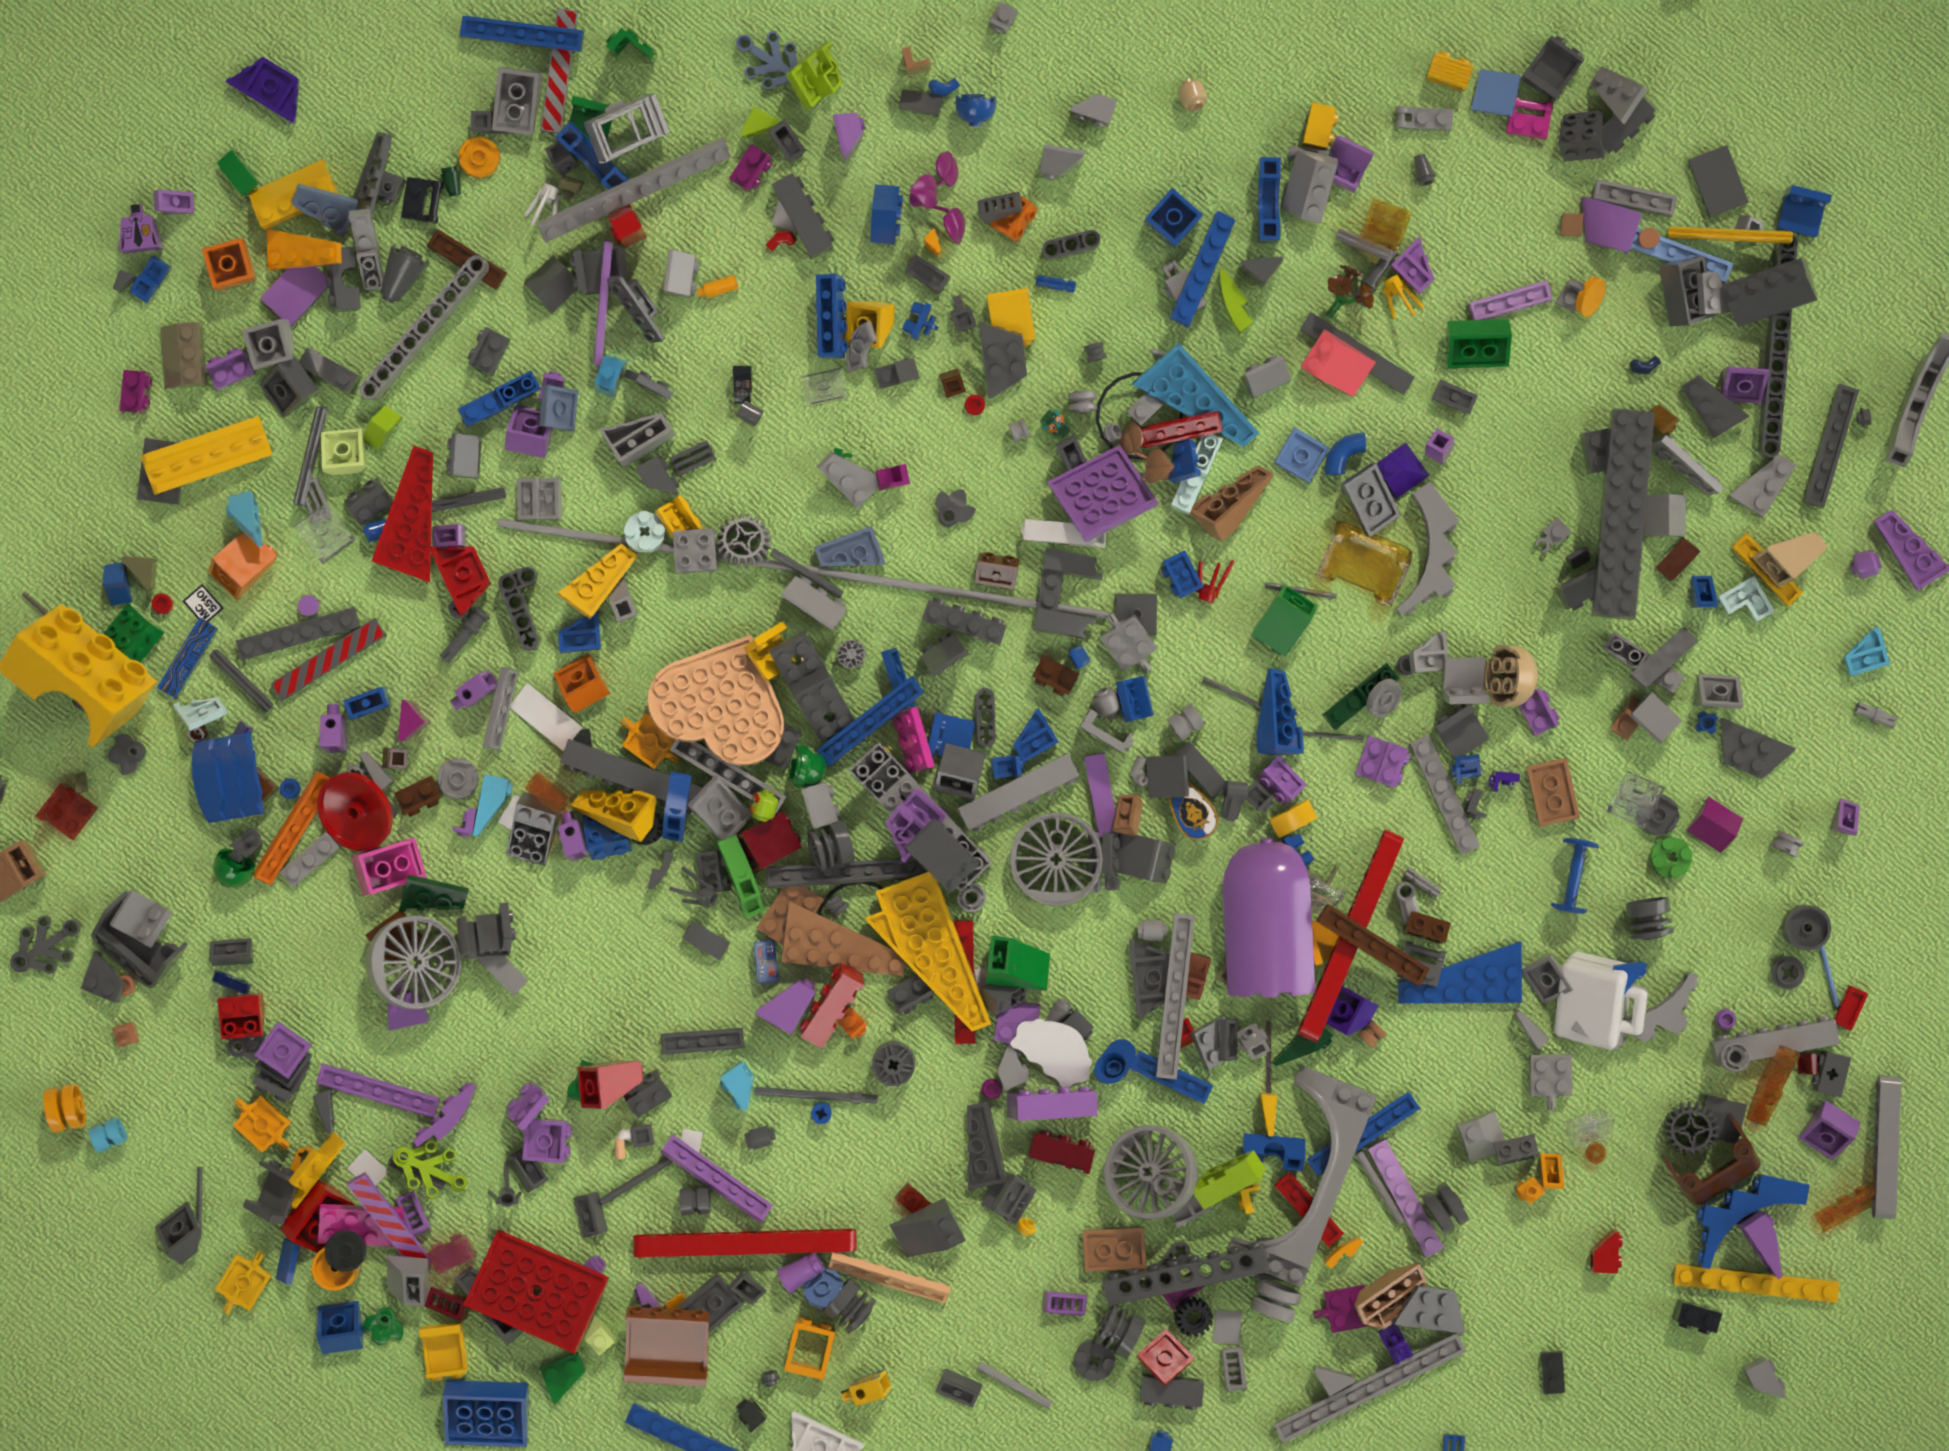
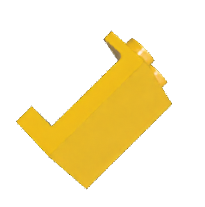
M463 1322L422 1326L419 1329V1336L422 1338L426 1367L425 1379L431 1378V1381L443 1380L444 1376H451L452 1379L464 1377L463 1374H466L469 1369Z

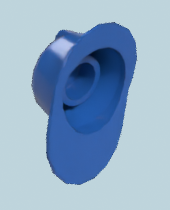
M1125 1039L1112 1042L1095 1064L1094 1072L1097 1079L1104 1084H1113L1123 1080L1136 1059L1134 1045Z

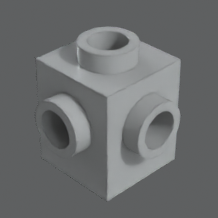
M1255 1023L1237 1032L1240 1041L1237 1043L1243 1053L1246 1051L1249 1053L1253 1061L1271 1051L1265 1041L1268 1039L1263 1028L1258 1029Z

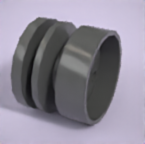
M843 821L828 824L827 835L822 827L817 828V833L813 829L807 831L809 852L820 872L826 870V865L829 869H832L834 867V858L841 866L855 860L852 842Z
M1669 897L1648 898L1626 903L1627 917L1637 918L1638 920L1629 925L1630 929H1639L1630 933L1632 939L1651 940L1674 933L1673 926H1664L1665 924L1672 923V918L1662 917V914L1671 911Z
M898 1040L882 1043L876 1049L872 1059V1070L875 1077L881 1083L888 1086H899L906 1083L912 1077L915 1070L913 1050L906 1043ZM891 1059L899 1062L897 1069L889 1067Z
M851 1278L844 1282L843 1289L822 1310L832 1320L838 1315H842L843 1317L839 1322L840 1327L849 1321L850 1323L845 1328L848 1334L867 1319L877 1301L872 1297L865 1303L864 1301L869 1295L867 1292L858 1297L856 1294L860 1286Z
M1112 1305L1098 1326L1095 1343L1101 1345L1106 1338L1104 1348L1108 1349L1115 1342L1114 1353L1127 1359L1142 1333L1145 1320L1132 1314L1126 1321L1124 1320L1126 1310L1122 1309L1118 1316H1116L1119 1306Z

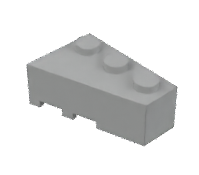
M662 413L639 418L627 423H619L607 428H599L623 467L628 466L676 436Z

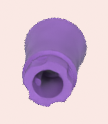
M812 1253L789 1265L778 1268L777 1273L786 1290L792 1294L804 1283L824 1271L825 1268L820 1257L816 1253Z

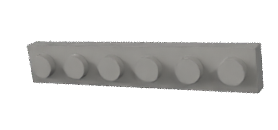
M1426 735L1409 743L1460 855L1480 847L1430 736Z

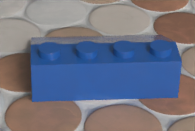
M446 1380L443 1392L445 1444L527 1447L528 1383Z

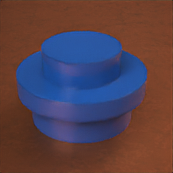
M289 778L281 783L280 793L283 797L293 799L300 794L301 786L297 780Z

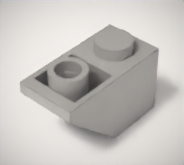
M1096 94L1072 106L1070 114L1073 115L1075 120L1084 122L1086 119L1092 121V125L1096 127H1109L1117 100Z
M623 577L608 595L615 617L619 623L639 616L626 580Z
M1007 1043L997 1069L1005 1091L1027 1082V1076L1030 1075L1026 1064H1021L1018 1058L1022 1056L1020 1050L1013 1048L1010 1043Z
M1762 1356L1742 1366L1749 1384L1754 1389L1780 1398L1786 1397L1783 1391L1786 1389L1781 1378L1777 1379L1774 1373L1777 1369L1772 1360L1768 1361V1359Z

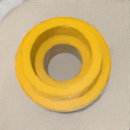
M1020 1218L1018 1220L1016 1228L1022 1235L1029 1237L1036 1232L1035 1223L1030 1218Z

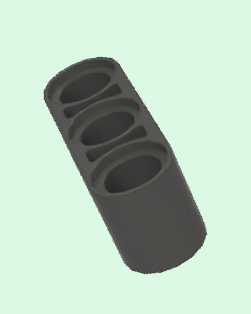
M1087 230L1049 240L1043 244V258L1048 261H1055L1093 251L1099 246L1100 235L1094 230ZM1092 235L1096 238L1097 242L1094 245H1088L1085 242V238ZM1067 241H1074L1077 248L1070 251L1065 247V243ZM1048 246H1054L1057 249V253L1050 256L1045 252V249Z
M1190 741L1174 754L1186 755L1188 772L1213 799L1224 790L1226 782L1224 778Z

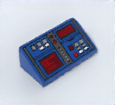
M775 940L754 942L758 984L779 981Z

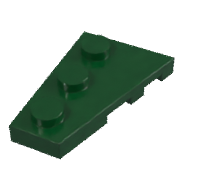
M408 875L399 911L417 908V911H425V908H437L438 910L464 909L469 888Z

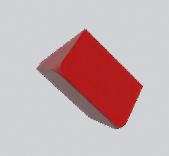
M1189 1018L1183 1020L1180 1048L1194 1043L1190 1034L1194 1029Z

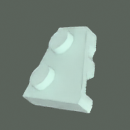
M218 697L194 700L192 705L180 706V703L173 704L175 712L189 731L227 714L225 706Z

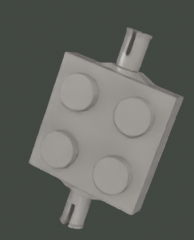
M1113 612L1110 615L1108 614L1106 618L1112 627L1108 632L1101 635L1100 639L1120 668L1124 671L1132 665L1139 664L1144 673L1150 671L1152 668L1146 661V657L1156 651L1157 646L1135 614L1122 621H1118Z

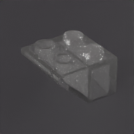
M1627 771L1612 795L1607 812L1645 828L1655 812L1665 787Z

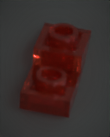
M908 1182L894 1197L896 1201L911 1213L933 1204Z

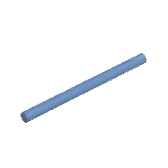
M1823 945L1819 949L1834 1007L1840 1005Z

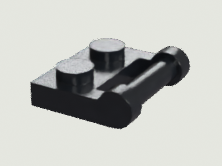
M407 177L401 218L437 224L439 219L437 212L440 192L443 189L444 183L435 180ZM430 187L433 190L429 215H424L427 189Z

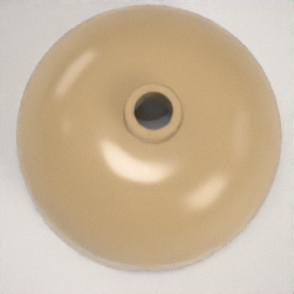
M1498 645L1493 649L1494 653L1490 660L1485 662V692H1489L1492 699L1491 703L1496 706L1515 707L1522 705L1530 699L1537 686L1538 669L1533 656L1522 647ZM1493 673L1506 674V678H1493L1492 675Z

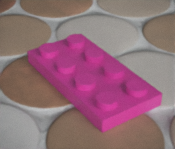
M320 1204L318 1243L326 1244L333 1234L343 1230H350L358 1233L367 1246L394 1247L363 1206ZM393 1207L403 1220L404 1208Z

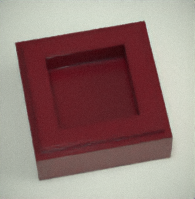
M1797 1053L1798 1074H1818L1817 1053Z

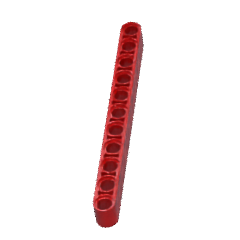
M1387 829L1381 835L1347 915L1365 928L1369 924L1404 841V837ZM1339 936L1297 1033L1316 1043L1322 1034L1358 949Z
M856 1229L633 1235V1257L821 1253L857 1250Z

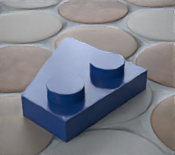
M1191 439L1175 443L1171 462L1174 468L1169 472L1168 480L1173 483L1201 476V470L1196 467V463L1199 461L1196 454V444Z

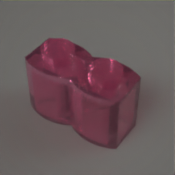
M460 1232L449 1237L450 1241L445 1244L440 1241L430 1246L432 1250L427 1253L437 1275L476 1257L467 1234L462 1236Z

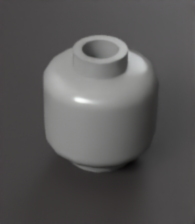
M1105 687L1094 693L1092 704L1099 717L1112 719L1119 714L1121 702L1115 690Z

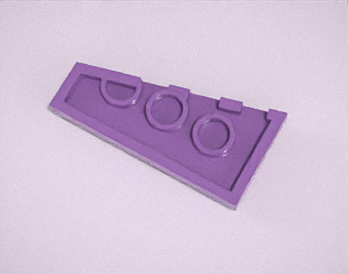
M1893 510L1888 511L1873 521L1916 591L1949 572V564H1946Z

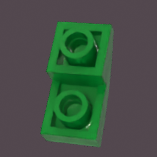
M232 149L217 162L220 169L242 196L245 197L260 184L251 170L244 165L237 153Z

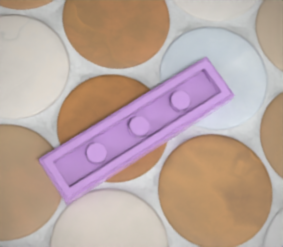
M1548 280L1473 301L1468 303L1472 320H1486L1552 301L1553 297Z

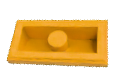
M933 228L924 238V246L937 258H940L941 248Z

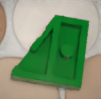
M579 1352L539 1367L553 1404H556L586 1371Z

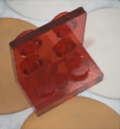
M60 783L35 817L41 821H48L71 840H74L98 810V807L80 793H76V790L67 783Z

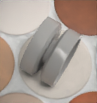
M1259 1279L1256 1290L1263 1296H1254L1250 1307L1271 1318L1293 1322L1296 1311L1289 1305H1299L1302 1293L1270 1280Z

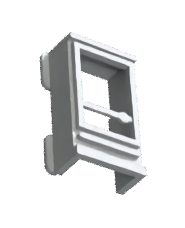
M648 93L627 103L624 101L616 102L606 107L605 113L584 122L598 158L597 160L601 164L670 133L656 95ZM636 108L640 109L649 132L642 137L638 133L633 120L634 116L630 112ZM627 113V118L630 119L637 139L610 151L601 125Z

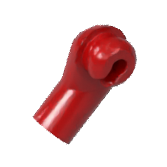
M790 231L777 232L765 246L773 252L780 243H786L789 246L794 245L796 237Z

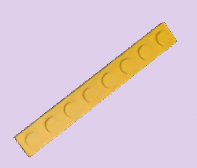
M1676 1263L1674 1267V1285L1837 1303L1838 1281L1785 1275L1777 1279L1767 1273L1712 1267L1706 1269L1699 1266Z

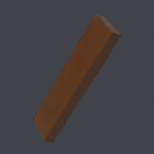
M438 228L426 245L460 268L470 257L480 256ZM486 260L489 264V271L481 281L497 290L507 272ZM477 261L474 264L475 271H479L482 268L481 261Z

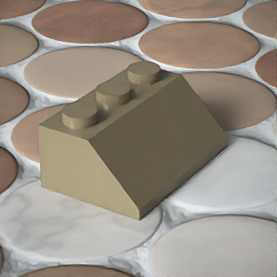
M189 322L160 327L165 389L207 386L202 324Z

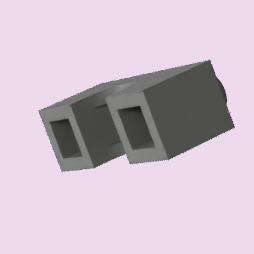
M341 247V264L324 265L327 266L328 274L325 276L326 286L330 289L328 305L332 307V313L357 311L361 308L359 288H349L343 284L341 279L343 271L356 268L354 247Z

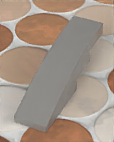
M507 957L478 958V961L513 996L529 981Z

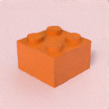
M243 238L202 249L214 290L222 291L257 281L247 242Z

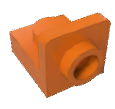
M851 1006L846 1009L842 1020H836L850 1035L851 1039L855 1036L859 1039L867 1031L865 1029L867 1023Z

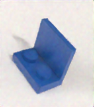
M1791 185L1786 189L1777 228L1816 238L1819 233L1825 206L1830 203L1832 195Z
M936 713L928 744L931 754L943 756L946 743L970 749L976 724L975 721Z

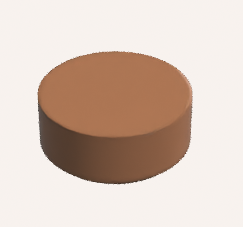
M1646 228L1638 235L1639 245L1644 249L1654 248L1660 240L1659 233L1653 228Z
M130 975L120 976L126 983L122 996L132 994L136 989L135 979Z

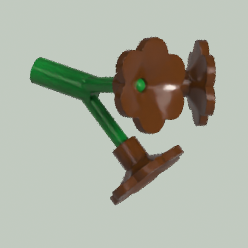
M1340 265V268L1346 272V275L1344 277L1338 274L1328 279V291L1335 293L1336 299L1326 312V316L1333 318L1341 306L1353 302H1363L1365 307L1373 308L1374 297L1370 287L1366 286L1365 283L1361 284L1360 294L1355 295V298L1342 301L1344 294L1352 291L1353 278L1355 276L1364 277V274L1349 266Z

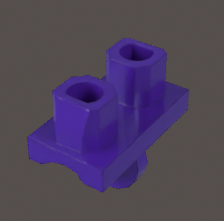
M1391 1324L1385 1329L1378 1331L1396 1365L1414 1355L1398 1325Z

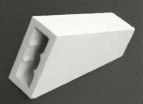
M1025 519V524L1021 528L1023 540L1105 549L1106 532L1085 542L1073 523Z

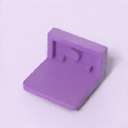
M1337 136L1330 148L1332 157L1338 158L1332 183L1354 193L1374 154L1366 147H1362L1345 137Z

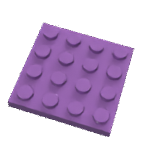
M1120 445L1048 481L1049 488L1085 542L1158 506L1157 499Z

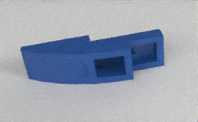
M529 371L495 388L494 391L459 407L457 411L468 428L517 404L539 391L541 387L532 371Z
M675 772L670 774L662 839L683 842L691 775Z

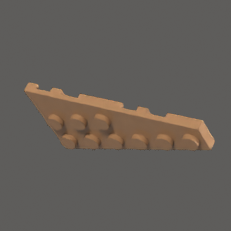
M792 901L788 902L781 962L829 968L839 967L842 962L856 971L904 976L906 962L892 948L799 906Z

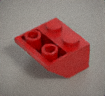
M263 993L217 998L221 1040L263 1035L265 1019Z

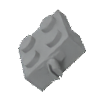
M1530 1054V1074H1528L1529 1095L1547 1098V1110H1555V1098L1572 1096V1054Z

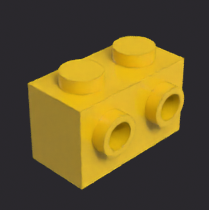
M1312 102L1302 146H1313L1314 149L1327 150L1328 146H1332L1334 134H1331L1332 126L1337 125L1339 114L1335 113L1336 107Z

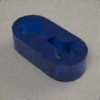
M215 970L212 977L213 982L244 994H248L252 985L245 980L219 970Z

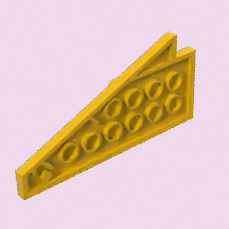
M929 872L876 891L875 893L882 911L865 917V920L971 1031L991 1025L992 1022L938 881Z

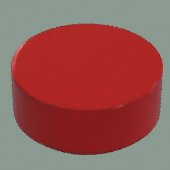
M970 395L965 401V409L970 415H979L985 409V401L979 395Z
M160 593L152 599V608L159 614H167L173 609V599L167 594Z

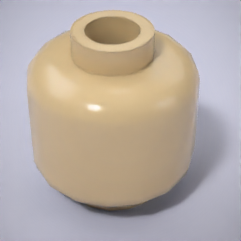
M1187 79L1182 82V86L1178 89V96L1185 109L1197 111L1205 106L1208 96L1200 81Z

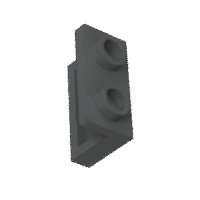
M375 478L374 480L367 481L363 488L357 492L350 493L344 502L347 509L362 526L391 506L393 498L383 487L380 480Z
M657 1070L645 1074L640 1084L623 1095L626 1103L637 1118L672 1097L671 1091L663 1082Z

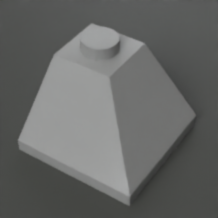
M1044 144L1039 175H1043V179L1053 181L1055 178H1061L1083 162L1085 151Z
M1495 1110L1456 1124L1469 1163L1496 1154L1494 1143L1505 1140Z

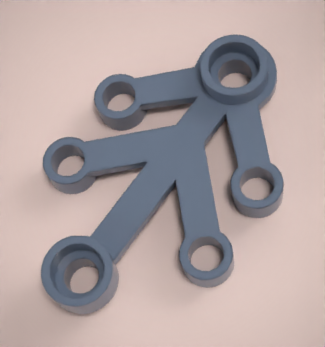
M771 31L767 35V41L771 45L773 57L755 46L748 35H740L736 40L737 48L741 52L749 51L767 63L757 67L748 66L745 69V75L748 79H754L757 75L775 71L787 74L798 64L796 45L789 42L784 46V51L789 57L790 67L782 62L777 32ZM776 35L777 39L776 41H770L769 37ZM743 41H747L749 45L748 47L743 48L741 46V43ZM793 46L794 51L791 53L788 52L787 47ZM753 69L755 74L749 76L747 74L748 70ZM785 75L773 79L765 77L762 81V86L765 90H772L774 86L790 84ZM767 80L772 81L770 87L764 85Z

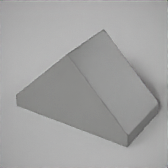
M1316 1364L1313 1366L1329 1397L1355 1382L1356 1378L1353 1374Z

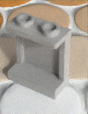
M1090 709L1079 727L1122 753L1124 750L1129 751L1134 742L1131 739L1133 734L1128 733L1123 742H1120L1092 725L1098 713Z

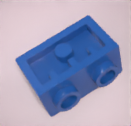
M1185 550L1161 562L1163 566L1160 569L1165 578L1169 577L1172 583L1169 587L1174 596L1178 595L1179 599L1203 588Z

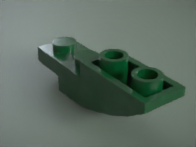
M1385 663L1339 699L1322 716L1335 731L1367 705L1370 692L1379 682L1390 678L1397 681L1400 678L1389 664Z

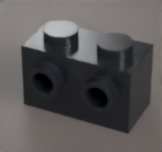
M1681 1299L1677 1300L1673 1319L1679 1323L1678 1326L1690 1329L1691 1326L1696 1327L1698 1332L1710 1335V1332L1717 1333L1722 1313L1717 1309Z

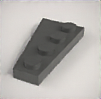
M989 1101L968 1105V1190L1007 1182L1008 1179Z

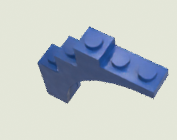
M1757 1174L1752 1181L1753 1194L1729 1189V1192H1726L1724 1196L1725 1209L1702 1204L1696 1211L1697 1224L1705 1226V1230H1702L1700 1234L1701 1250H1698L1696 1255L1698 1266L1706 1269L1711 1268L1714 1254L1722 1239L1745 1216L1758 1209L1776 1204L1792 1203L1806 1205L1810 1185Z

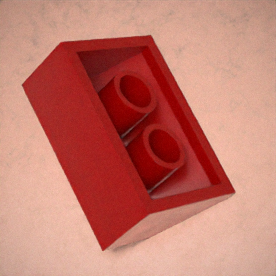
M320 1180L314 1184L298 1207L292 1209L284 1224H281L279 1227L291 1242L316 1253L325 1246V1244L318 1243L320 1204L355 1205L354 1202L331 1185Z

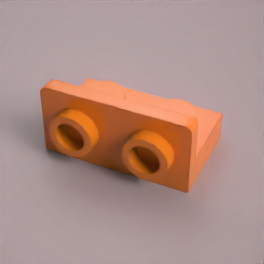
M1022 196L1023 211L990 224L993 229L1004 234L1014 243L1023 236L1026 227L1035 218L1038 208L1031 201ZM1010 201L1011 207H1014L1013 201Z

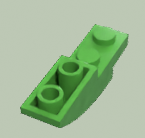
M734 834L717 841L728 876L732 881L745 918L765 911L757 883L737 835Z

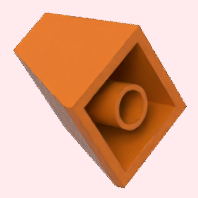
M243 532L212 558L208 570L236 600L240 599L275 563L277 558L275 550L270 545H266L262 541L263 546L258 547Z

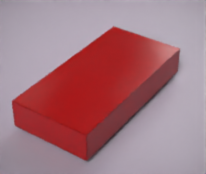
M1848 985L1833 1018L1836 1020V1024L1852 1031L1868 993Z

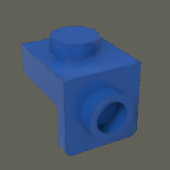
M1013 754L990 758L992 777L994 779L1021 776L1023 761L1018 755Z
M1479 754L1454 757L1455 765H1451L1452 777H1457V784L1462 783L1461 778L1482 776Z

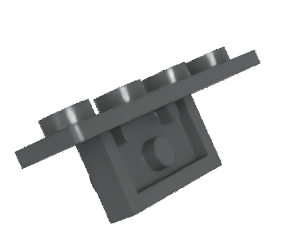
M621 276L609 277L607 282L611 290L619 297L623 307L632 316L634 323L644 333V337L651 343L663 342L665 338L652 321L658 309L638 280L631 279L627 284Z

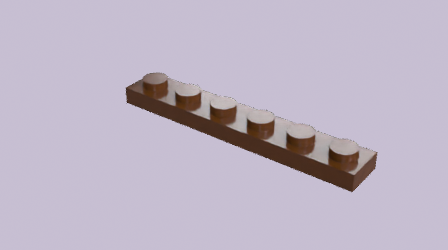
M1329 904L1325 905L1316 920L1320 925L1416 986L1421 985L1430 969Z

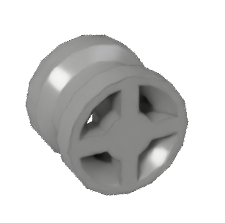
M1024 418L1020 419L1018 423L1008 424L1015 443L1019 442L1022 438L1027 439L1031 437Z

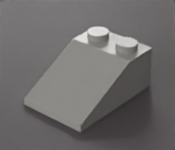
M510 67L498 68L492 130L533 136L541 96L543 72Z

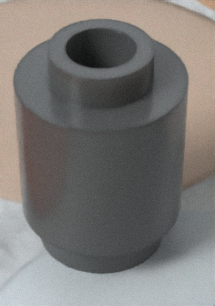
M768 1125L749 1130L748 1133H744L748 1149L753 1148L756 1150L773 1145V1140H776L774 1129L769 1128Z

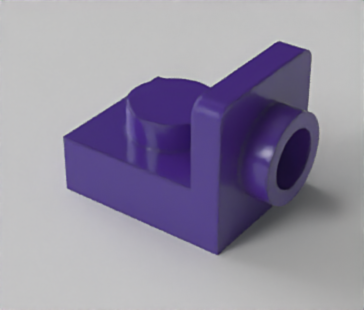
M1493 771V775H1489L1488 787H1491L1492 792H1498L1499 780H1502L1501 784L1514 785V782H1520V774Z

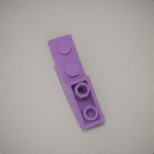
M469 1082L465 1083L458 1089L461 1093L456 1097L450 1095L442 1102L444 1106L440 1110L445 1116L439 1114L431 1121L433 1123L431 1127L426 1129L424 1126L415 1133L417 1138L413 1142L417 1147L433 1135L440 1141L457 1125L472 1102L477 1088L476 1082H473L471 1085Z

